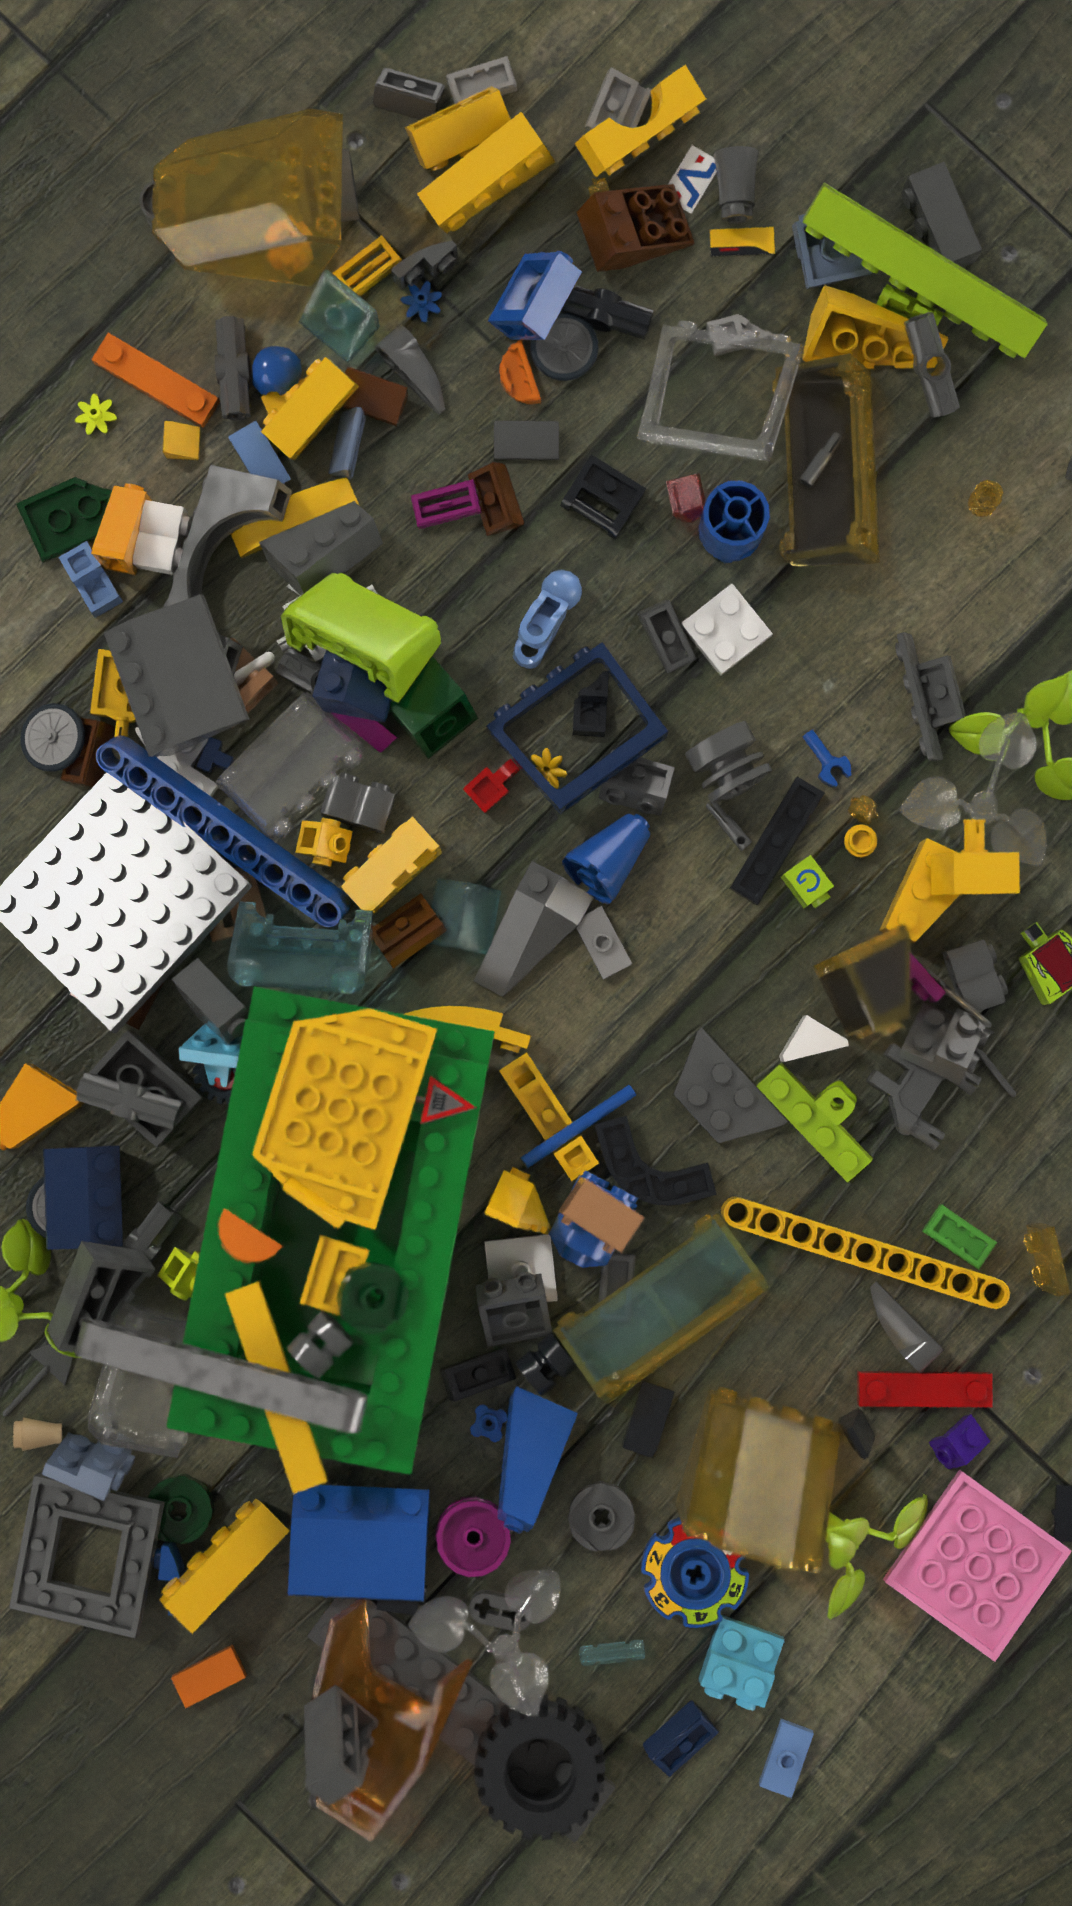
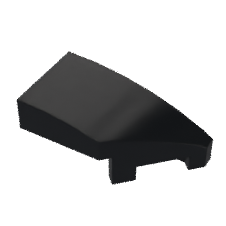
M603 671L596 681L578 692V698L574 701L572 735L605 737L609 671Z

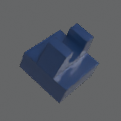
M210 737L199 759L197 768L210 775L214 766L230 772L234 759L232 756L221 752L223 747L222 741Z

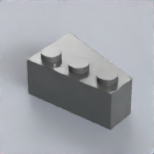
M353 501L264 539L259 544L270 567L295 591L303 595L329 574L347 572L382 545L383 542L374 518Z

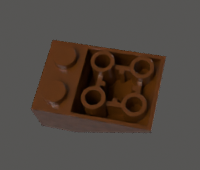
M674 184L594 192L577 211L597 272L624 269L694 244Z

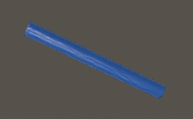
M627 1085L520 1157L523 1165L528 1169L635 1097L634 1090L630 1085Z

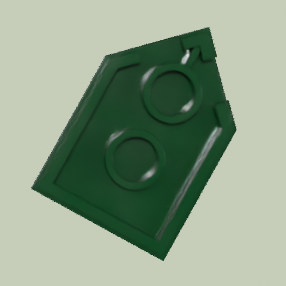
M74 477L16 503L43 563L72 550L85 541L91 542L95 540L112 490L101 488Z

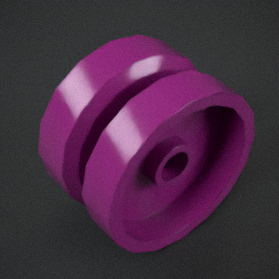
M479 1496L461 1497L450 1503L439 1517L436 1527L438 1552L444 1563L457 1574L467 1577L485 1576L497 1569L507 1557L511 1543L510 1530L504 1527L503 1521L497 1519L498 1506L489 1499ZM471 1531L478 1532L480 1535L479 1540L474 1538L471 1543L468 1542V1533Z

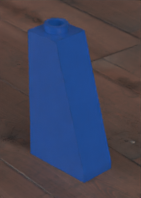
M517 1386L511 1394L508 1404L497 1519L503 1521V1525L507 1529L522 1533L523 1530L529 1532L535 1524L578 1413Z

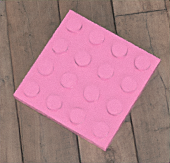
M959 1469L926 1516L917 1534L903 1549L883 1580L995 1662L1072 1551Z

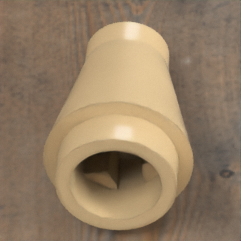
M24 1417L23 1421H14L13 1446L14 1448H22V1451H27L52 1444H60L63 1432L62 1423H51Z

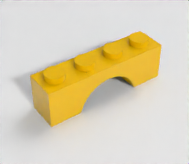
M686 65L662 80L650 91L652 111L646 125L635 128L625 127L609 117L584 134L575 143L595 177L605 171L608 176L612 175L625 165L622 159L630 153L633 158H636L650 148L647 143L650 139L656 136L659 141L675 130L672 125L679 119L686 123L700 113L697 106L704 102L706 97Z

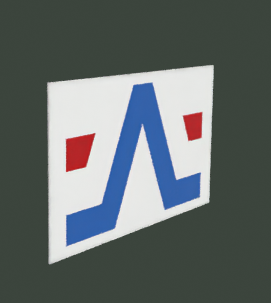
M693 145L669 184H674L682 209L689 213L693 212L717 172L714 158Z

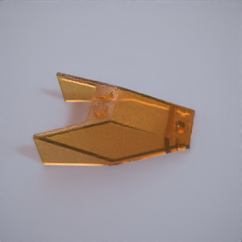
M358 1599L331 1618L311 1701L337 1685L379 1720L378 1727L373 1729L371 1733L374 1739L373 1746L368 1748L366 1752L369 1762L363 1785L330 1806L316 1796V1807L372 1842L425 1771L473 1661L467 1658L442 1678L437 1684L433 1702H428L378 1673L373 1668L370 1652L367 1600Z

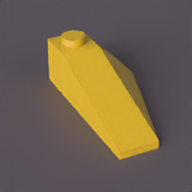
M824 285L811 314L802 359L803 361L833 370L844 369V366H863V369H874V366L894 365L896 369L913 368L914 356L904 322L909 319L855 294ZM939 333L944 349L948 342V336ZM932 357L927 362V368H935L937 364L936 357Z
M512 1167L510 1172L504 1170L485 1214L516 1228L530 1229L548 1235L551 1226L536 1186L533 1182L529 1181L530 1174L515 1167Z

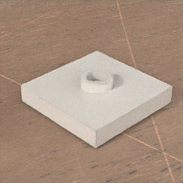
M549 1234L485 1241L488 1279L496 1278L502 1281L516 1278L523 1272H529L533 1275L541 1273L547 1302L558 1301L551 1237Z

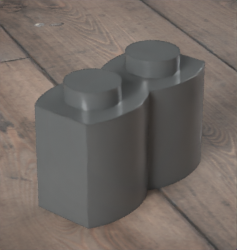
M341 772L339 777L332 775L320 812L321 816L384 835L396 798L395 794L390 792L391 787L378 782H372L371 786L358 783V777Z
M979 940L942 953L955 993L974 1009L981 1011L1006 1002L1004 995L1008 994L1007 985L1002 975L997 976L994 963H997V956L991 944L987 945L985 940ZM960 1006L961 1010L968 1012L962 1006Z

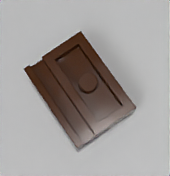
M419 894L369 929L368 933L392 968H395L445 933L447 929L423 895Z

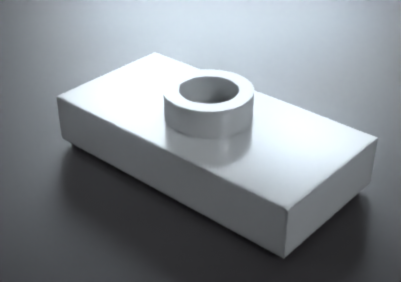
M508 56L446 75L454 104L491 86L499 89L501 96L517 91V84Z
M601 906L585 914L576 929L602 979L604 980L632 965L603 907Z

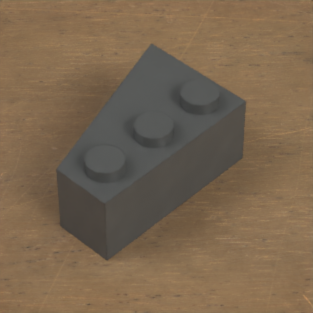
M81 1241L47 1329L59 1351L75 1353L83 1319L100 1320L111 1324L116 1322L114 1317L126 1302L130 1304L136 1296L134 1291L145 1277L150 1278L156 1270L143 1251Z
M337 1685L304 1705L305 1784L310 1794L315 1797L317 1796L328 1806L363 1785L369 1762L366 1752L368 1748L373 1746L374 1739L371 1733L373 1729L378 1727L379 1720Z

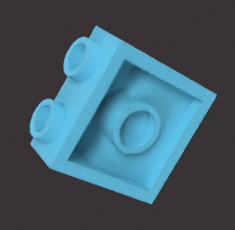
M721 1615L722 1621L716 1625L699 1675L700 1686L705 1687L704 1692L707 1695L717 1699H723L724 1694L737 1698L736 1704L742 1708L752 1711L755 1710L756 1705L765 1708L775 1678L774 1670L784 1643V1637Z

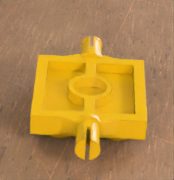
M98 649L90 714L92 716L109 717L115 720L114 737L118 735L128 737L129 723L136 722L111 651Z

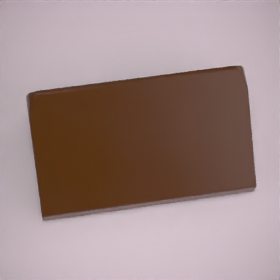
M347 367L345 374L359 387L342 407L346 409L362 407L364 415L397 426L408 399L407 387Z
M492 462L468 474L469 480L473 479L476 485V493L478 494V502L482 512L480 515L487 536L524 524L505 464Z
M81 718L85 729L83 749L78 758L70 766L63 769L60 780L92 788L104 776L105 772L96 761L97 749L114 737L115 727L102 721Z

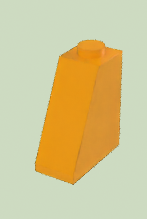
M127 483L124 487H113L91 552L105 570L131 575L137 574L138 568L133 564V555L139 533L141 514L145 500L152 501L141 486Z
M25 1063L0 1102V1149L5 1151L7 1147L9 1149L19 1148L85 1103L76 1100V1090L36 1065Z

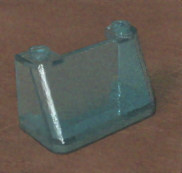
M239 901L228 958L229 976L241 986L330 991L345 994L360 991L364 987L373 948V911L356 910L355 917L351 922L346 924V920H339L338 930L275 926L272 914H267L266 918L260 916L256 912V902Z

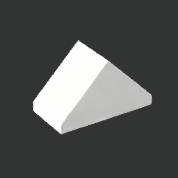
M805 1015L801 1018L780 1053L779 1058L781 1062H786L846 1047L849 1044L846 1038Z

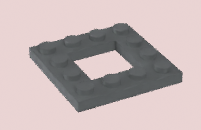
M41 1473L34 1475L9 1608L137 1638L141 1632L165 1502L111 1490L105 1501ZM63 1517L122 1530L111 1593L52 1579Z

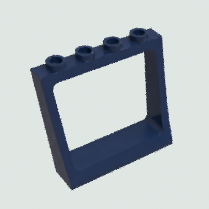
M603 642L592 650L588 646L582 648L572 657L575 661L566 669L562 665L553 669L547 674L546 678L548 681L539 688L534 684L525 689L520 694L522 699L513 707L509 703L500 707L493 714L496 719L486 725L487 731L560 815L661 743L668 735V730L649 707ZM595 663H602L647 727L561 789H555L507 736L504 730Z

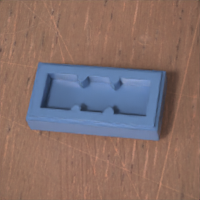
M780 1719L759 1780L760 1787L792 1798L814 1734L813 1730Z

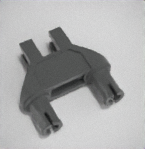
M895 1043L890 1044L883 1055L904 1068V1072L898 1081L894 1082L879 1071L872 1070L866 1082L887 1095L898 1133L903 1136L911 1134L929 1146L930 1149L935 1150L940 1143L931 1138L929 1134L938 1140H942L945 1132L940 1131L921 1118V1112L942 1080H949L967 1092L968 1095H971L976 1089L973 1085H979L982 1078L974 1073L965 1072L959 1084L898 1057L901 1047Z

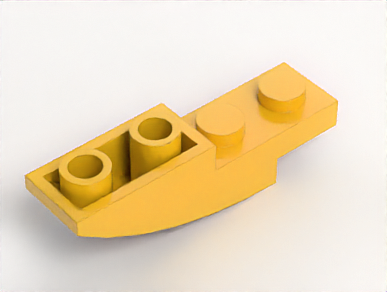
M441 1006L405 1013V1015L495 1031L494 1039L502 1041L500 1048L519 1053L520 1048L527 1049L531 1039L529 1035L500 1027L504 1014L487 1009L467 1006Z

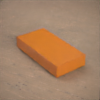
M232 1644L173 1674L171 1680L186 1709L245 1679L247 1673Z

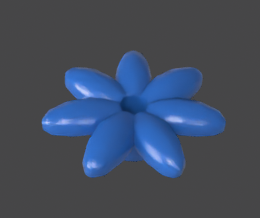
M429 281L422 285L421 291L416 285H409L412 296H404L400 299L402 303L411 305L406 312L408 318L414 316L419 311V317L425 323L428 318V311L436 314L441 312L440 308L433 302L440 299L442 293H430Z

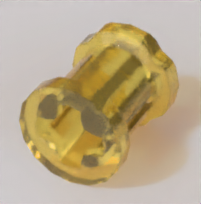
M984 480L980 482L969 496L968 507L970 511L978 517L991 515L1002 501V487L995 481ZM989 496L991 498V501H982L980 497Z

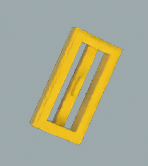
M381 235L334 271L331 276L339 284L340 289L346 293L348 299L354 302L392 272L391 269L400 263L402 259ZM383 247L385 250L371 262H368L346 281L343 279V277ZM391 257V260H389L378 270H376L374 273L368 276L365 280H363L361 283H359L357 286L351 289L352 286H354L361 279H363L365 276H367L374 269H376L378 266H380L382 263H384L387 259Z

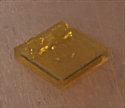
M1043 1223L1026 1225L1028 1234L1024 1235V1241L1028 1253H1033L1036 1266L1032 1267V1275L1036 1286H1041L1042 1291L1055 1296L1070 1294L1055 1227Z

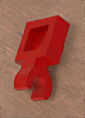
M510 758L494 774L486 767L463 790L486 814L509 793V790L503 784L513 778L520 769Z

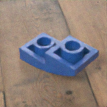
M164 1542L161 1548L156 1549L154 1569H159L158 1580L170 1581L174 1577L179 1579L185 1573L183 1560L176 1543Z

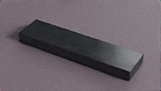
M798 776L795 778L730 886V890L755 905L760 903L825 792Z

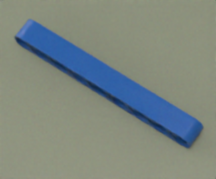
M118 735L97 749L96 761L105 772L182 827H185L182 822L184 821L213 849L324 927L336 926L349 912L351 901L344 891L157 757H149L147 750L130 738ZM112 748L119 752L120 759L113 755ZM139 767L146 771L148 779L140 774ZM166 787L174 792L175 798L167 794ZM193 806L201 811L202 817L194 813ZM220 826L228 830L229 837L220 831ZM246 845L255 849L256 856L248 852ZM273 864L278 865L282 869L283 875L278 874L274 870ZM300 884L306 885L310 890V894L303 892ZM327 903L334 905L337 913L331 912L327 907Z

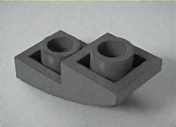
M453 241L441 242L410 255L391 269L393 282L403 290L408 285L413 286L419 282L424 275V270H427L434 279L441 272L446 274L457 262V245Z

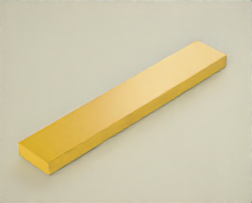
M260 1281L225 1293L248 1362L291 1373ZM265 1410L293 1494L327 1482L328 1478L308 1421Z

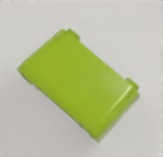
M344 573L329 574L289 604L281 615L287 645L300 652L306 644L307 648L314 650L316 645L357 665L368 672L370 681L375 683L379 679L387 687L384 691V696L397 703L403 698L441 644L438 625L433 619L428 616L421 617L355 583Z

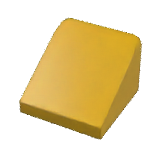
M164 421L163 453L167 459L199 460L201 428L173 421Z

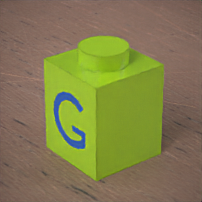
M811 855L781 876V879L803 908L810 904L817 908L830 898L827 891L834 887Z

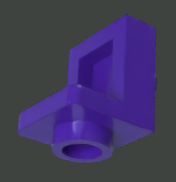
M972 1414L963 1416L944 1435L933 1438L929 1444L934 1450L937 1459L947 1469L967 1465L991 1441Z

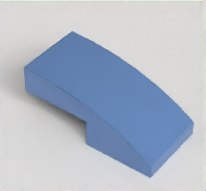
M256 420L228 436L250 474L277 479L283 484L291 479L268 439L261 432L262 429Z
M85 541L60 556L59 559L90 612L96 618L119 605L123 600L104 568L91 554L92 548Z

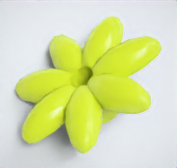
M94 393L91 396L90 405L82 401L78 402V407L84 413L76 417L75 422L87 423V435L92 434L96 425L102 433L107 434L108 428L105 421H115L117 419L115 414L106 412L110 409L112 400L108 399L100 404L98 396Z

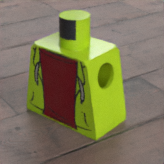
M1035 922L1020 933L1031 949L1020 956L1019 961L1042 1005H1048L1072 989V938L1062 929L1053 932L1047 937L1039 924Z

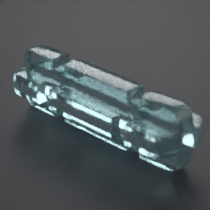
M631 1640L630 1644H625V1641L598 1644V1647L593 1648V1645L581 1646L579 1650L580 1662L582 1666L595 1665V1662H600V1665L627 1662V1658H631L632 1661L645 1659L643 1640Z

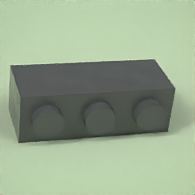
M945 162L909 175L902 190V199L906 208L911 209L914 214V225L918 236L924 238L928 247L961 267L975 263L982 248Z

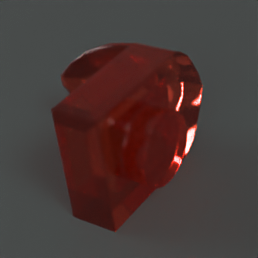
M700 473L666 481L673 517L687 523L697 521L702 516L706 503Z

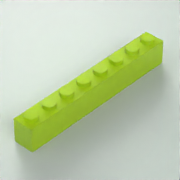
M825 182L803 217V223L807 225L805 228L806 232L819 240H822L825 236L834 241L833 248L847 257H850L851 253L863 259L861 265L875 274L879 270L891 276L888 281L892 285L903 291L907 287L918 293L916 298L930 308H933L934 304L945 309L946 311L943 315L958 325L962 321L973 327L971 332L986 342L989 338L1000 343L998 349L1012 358H1015L1018 354L1025 359L1048 325L1044 317Z

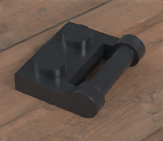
M591 455L566 493L560 506L567 511H570V509L574 510L608 531L607 535L616 540L644 496L646 488ZM583 490L617 511L619 514L616 519H611L579 499L578 496Z

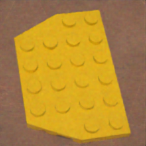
M373 1009L294 1021L252 1155L271 1171L282 1184H285L290 1177H293L336 1209L326 1208L339 1218L376 1229L437 1029Z

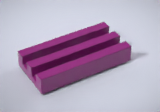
M473 479L411 495L416 523L419 529L482 513ZM469 490V495L420 508V503ZM472 503V506L460 508L457 510L437 514L426 518L422 517V515Z

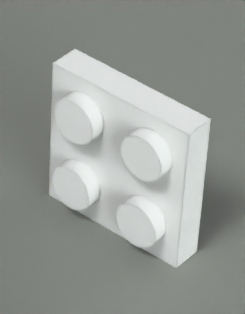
M730 584L681 623L683 630L720 676L773 634L733 584Z

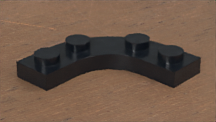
M627 1116L594 1124L603 1158L609 1172L625 1191L638 1199L650 1204L672 1206L717 1195L708 1162L676 1171L662 1172L650 1168L641 1160L634 1145Z

